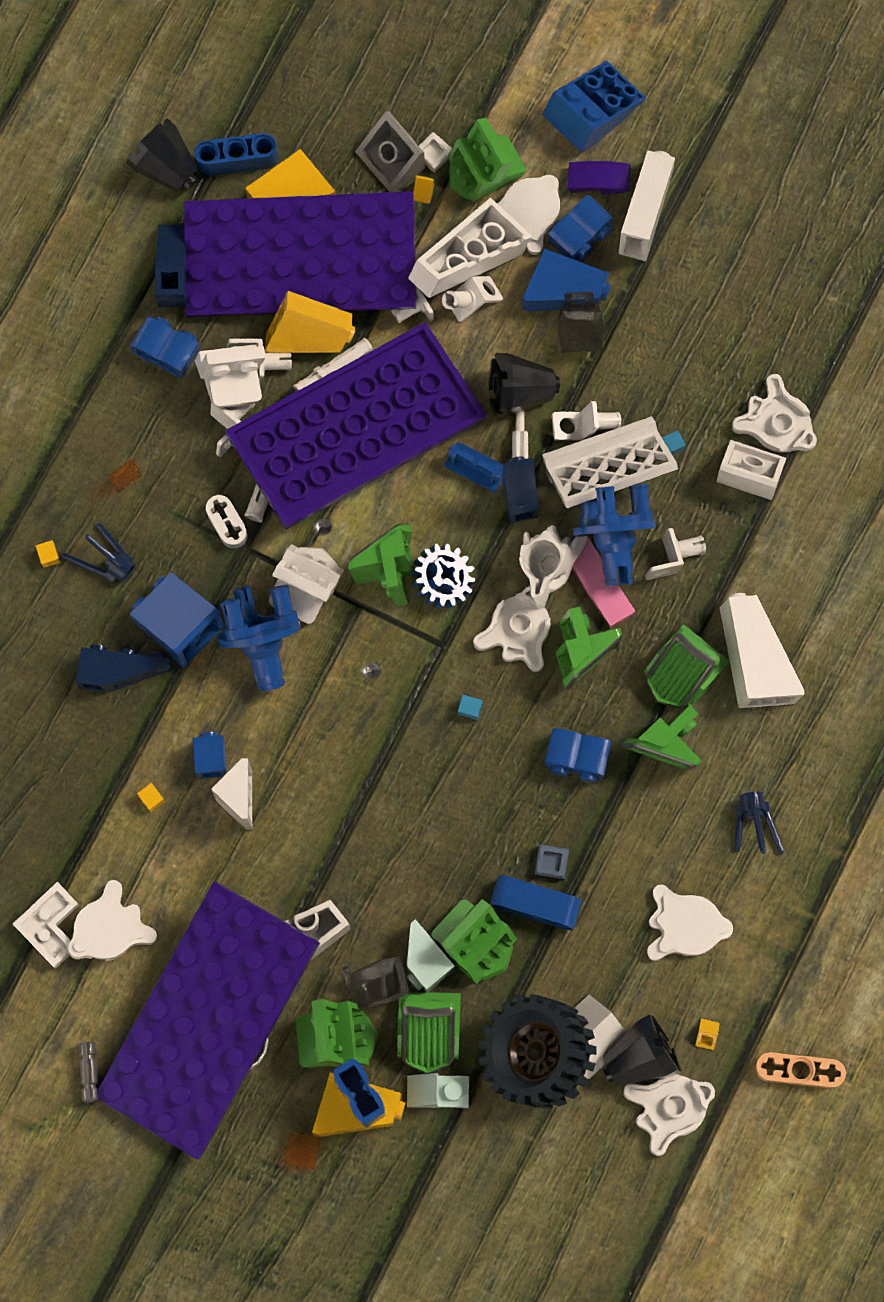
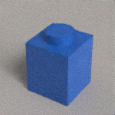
M204 732L199 734L200 737L193 738L197 778L224 777L228 771L223 735H218L217 732Z

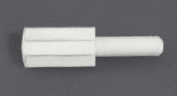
M524 410L516 413V431L512 432V458L522 456L528 459V432L524 431Z

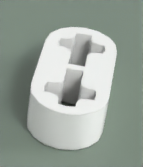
M223 495L211 497L206 504V512L220 539L229 548L236 549L243 546L247 540V531L231 501ZM216 504H219L221 507L227 506L224 508L227 518L222 520L218 512L213 514ZM231 524L235 531L241 530L238 533L239 538L237 540H234L233 537L227 538L229 536L227 525Z

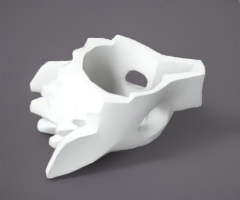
M556 526L548 527L547 530L543 531L540 535H535L533 538H530L529 532L524 533L519 559L525 575L530 580L531 597L537 605H546L549 593L561 588L566 583L574 562L588 539L586 535L576 536L571 543L569 537L561 540Z

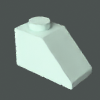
M415 919L410 926L407 970L410 974L407 976V979L417 991L423 988L425 992H430L455 971V966Z

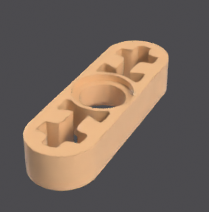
M769 1052L761 1055L755 1065L756 1074L766 1082L832 1089L842 1084L846 1077L844 1065L835 1059ZM768 1059H772L773 1065L783 1066V1060H788L789 1063L786 1067L787 1078L781 1077L783 1071L774 1070L772 1075H767L766 1069H762L761 1064H766ZM803 1062L808 1066L809 1075L807 1078L798 1079L792 1074L794 1063ZM814 1063L819 1064L818 1070L826 1071L830 1066H834V1071L839 1072L840 1076L835 1077L833 1082H829L828 1076L818 1075V1081H813L812 1079L815 1074Z

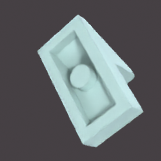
M438 1073L407 1076V1107L469 1108V1076H438Z

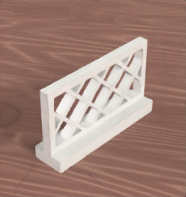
M652 416L542 454L547 477L550 483L554 484L566 508L597 498L595 488L614 486L615 492L678 469L677 462L657 431L656 422ZM636 456L646 458L643 463L634 461ZM655 459L667 461L659 465L652 464ZM609 466L619 467L616 472L606 471ZM627 469L637 471L636 473L631 475L624 474L627 471ZM581 476L591 477L588 482L578 481ZM599 479L610 480L602 485L596 484ZM572 488L582 490L580 493L568 496Z

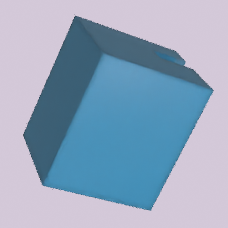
M678 430L662 437L672 456L685 450L686 445Z
M462 695L458 715L478 720L483 700Z

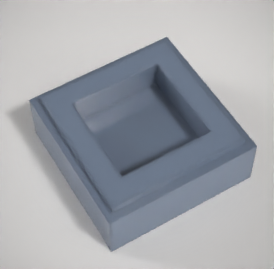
M539 844L534 876L564 880L569 849Z

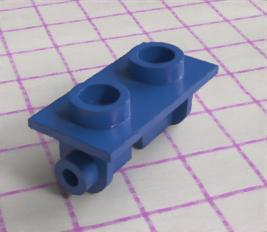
M458 441L456 445H452L444 467L495 493L502 482L503 464Z

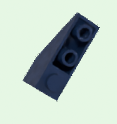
M185 224L159 225L155 263V297L158 307H186Z
M514 457L503 464L502 493L510 523L538 518L539 506L532 458Z
M90 645V648L81 647L76 683L79 689L109 693L171 671L173 665L170 658H166V655L162 653L150 652L146 656L138 655L137 651L122 648L119 649V652L107 651L108 648L105 646Z

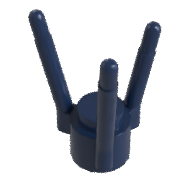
M97 523L96 527L116 552L111 553L90 535H86L85 538L108 558L104 564L107 571L66 553L62 554L63 559L99 574L111 583L116 579L122 583L135 568V563L132 562L133 558L121 548L101 523Z
M748 792L740 795V805L735 806L737 815L735 852L740 851L743 817L745 816L747 821H754L761 854L766 853L761 819L765 816L778 852L783 854L785 851L771 816L769 803L764 802L763 792Z

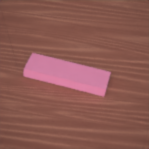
M588 538L581 554L574 562L572 570L611 629L633 616L636 611L619 585H605L602 558Z

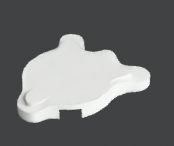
M552 175L519 180L507 190L504 198L497 203L532 235L527 245V250L532 255L542 253L543 237L547 230L554 225L560 213L559 182Z
M770 375L766 380L767 398L761 399L758 396H752L749 399L748 412L733 420L732 430L737 434L753 436L764 447L774 452L787 453L797 450L805 452L812 450L816 445L817 438L812 429L810 411L804 403L786 391L780 375Z
M530 586L526 587L521 593L516 594V596L510 597L505 601L502 600L493 613L490 626L475 636L473 640L474 647L479 651H486L496 646H501L503 648L502 658L504 661L522 660L530 670L534 672L542 670L544 667L542 646L550 631V618L545 605H537L531 597Z
M116 880L108 881L100 899L85 906L77 915L74 923L73 938L68 945V953L72 958L78 960L83 958L106 959L105 961L115 960L133 946L151 945L156 941V931L141 923L140 908L134 904L128 907L121 905L122 885Z
M657 885L654 888L653 898L658 909L651 916L649 925L653 929L660 930L661 936L649 945L647 949V955L650 960L658 961L674 953L684 956L703 955L721 940L728 939L733 932L732 923L724 918L716 906L706 898L695 895H678L665 885Z
M679 1074L661 1078L651 1085L632 1083L627 1084L624 1088V1097L627 1100L644 1107V1113L637 1117L636 1124L650 1134L649 1149L655 1156H662L674 1139L695 1131L701 1125L708 1104L715 1096V1089L709 1082H698Z

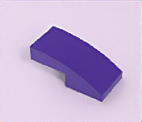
M611 161L569 162L567 189L571 193L599 191L602 195L629 192V163Z

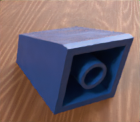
M171 572L167 577L162 576L155 582L152 587L153 591L146 598L141 597L134 603L130 616L132 621L184 669L225 626L220 611Z

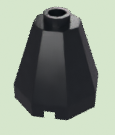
M168 118L164 120L163 125L161 123L156 125L138 143L136 148L139 150V153L136 156L131 152L127 157V164L134 171L176 192H179L181 189L188 191L198 180L195 176L198 173V168L177 127Z
M496 353L494 355L495 358H492L488 386L489 391L493 390L495 399L489 398L490 407L495 416H509L552 401L555 393H559L560 379L559 376H555L552 368L509 353Z
M649 1014L638 1020L604 1056L605 1065L602 1066V1069L610 1083L615 1081L617 1085H626L672 1077L682 1071L674 1049H670L666 1033L653 1015Z

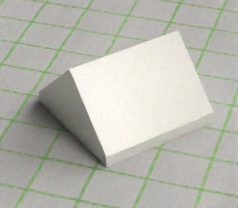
M730 440L716 482L772 500L786 458Z
M242 758L211 790L216 801L246 830H252V769L248 758Z
M589 994L575 1007L579 1011L577 1014L584 1016L589 1022L584 1028L593 1030L595 1036L594 1039L588 1040L589 1044L596 1046L597 1055L589 1056V1062L596 1064L593 1072L586 1070L584 1076L588 1079L605 1065L604 1056L627 1033L612 1012Z

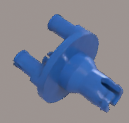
M648 484L629 486L632 512H629L627 516H619V513H616L614 486L595 488L597 498L581 503L582 517H579L580 527L572 528L573 535L594 534L595 546L602 554L606 586L619 585L617 569L619 571L620 585L633 584L631 550L636 543L635 530L656 528L653 510L649 508Z
M281 585L270 589L275 609V615L262 616L259 611H256L251 586L241 587V590L239 588L234 589L235 599L225 600L220 603L227 628L217 637L219 646L224 648H242V652L251 661L253 674L257 682L256 686L261 691L277 689L285 684L279 655L283 644L282 638L296 633L301 628L297 612L292 607L288 585Z

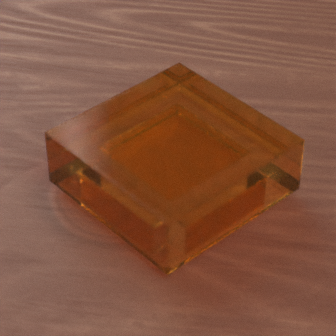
M129 460L109 475L110 482L118 493L141 477L139 467L133 460Z
M290 1132L284 1164L315 1170L321 1139Z

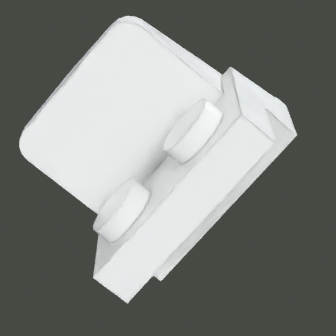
M255 344L199 351L195 364L200 378L205 381L211 403L214 407L241 406L257 403L261 400L262 394L257 372L266 358L263 346L257 347Z
M291 544L282 560L276 566L272 576L278 578L274 587L281 585L289 586L293 610L297 612L299 620L310 624L316 619L324 601L326 602L333 594L344 569L338 567L337 563L323 548L296 547ZM270 595L268 601L269 604L272 607H274L272 595Z

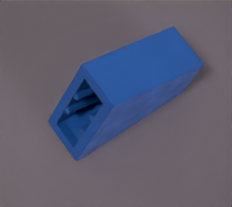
M544 248L524 294L522 309L526 311L597 309L601 300L606 301L612 285L608 284L609 273Z

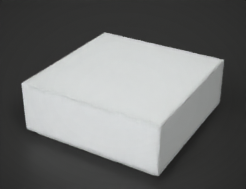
M434 132L419 145L424 152L425 165L434 173L448 160V155L452 150Z

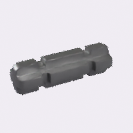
M82 1042L78 1045L79 1056L82 1057V1060H79L81 1085L84 1088L81 1089L82 1101L93 1103L99 1100L97 1095L98 1088H96L98 1084L97 1060L94 1059L96 1045L94 1042Z

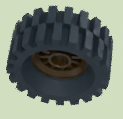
M530 994V997L524 995L516 996V1003L507 1000L501 1004L504 1009L503 1013L494 1011L490 1016L495 1021L492 1026L485 1024L482 1032L488 1034L487 1041L480 1040L479 1049L485 1050V1056L479 1057L480 1066L488 1068V1071L482 1074L486 1081L494 1083L490 1088L495 1093L502 1094V1098L508 1101L534 1108L553 1109L552 1105L561 1107L567 1104L565 1097L575 1099L580 1094L576 1087L578 1085L586 1087L590 1080L584 1076L586 1070L593 1072L596 1064L589 1062L590 1055H597L596 1046L590 1045L588 1041L595 1038L593 1030L584 1028L589 1022L584 1016L578 1015L579 1011L574 1007L540 995ZM543 1047L544 1052L542 1057L539 1059V1050Z

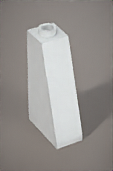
M647 151L622 227L619 246L620 255L642 261L647 260L675 163V157H671L664 151Z
M745 593L730 595L721 605L720 613L738 707L750 708L795 704L804 695V689L757 595L746 596Z

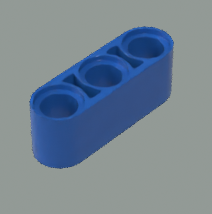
M266 133L205 140L200 142L194 150L198 170L202 174L209 176L267 169L273 167L278 161L276 140L272 135ZM262 148L271 149L267 154L259 153V150ZM240 151L243 153L238 158H233L230 156L233 152ZM206 155L215 156L211 161L202 160Z
M499 875L489 904L501 911L573 931L582 900L565 893Z

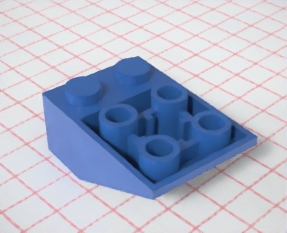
M606 60L554 91L542 115L582 153L602 140L641 105L646 97Z

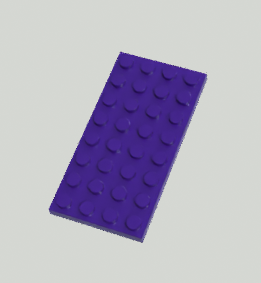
M413 191L184 201L187 317L276 314L287 291L344 311L416 309V285L408 279L416 263L415 200Z
M424 322L225 430V435H227L230 443L287 530L486 420L487 414L427 323Z
M213 881L97 1091L98 1099L193 1158L201 1159L320 942L219 882Z

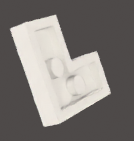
M57 882L13 923L55 969L70 956L68 945L71 941L57 926L79 904Z

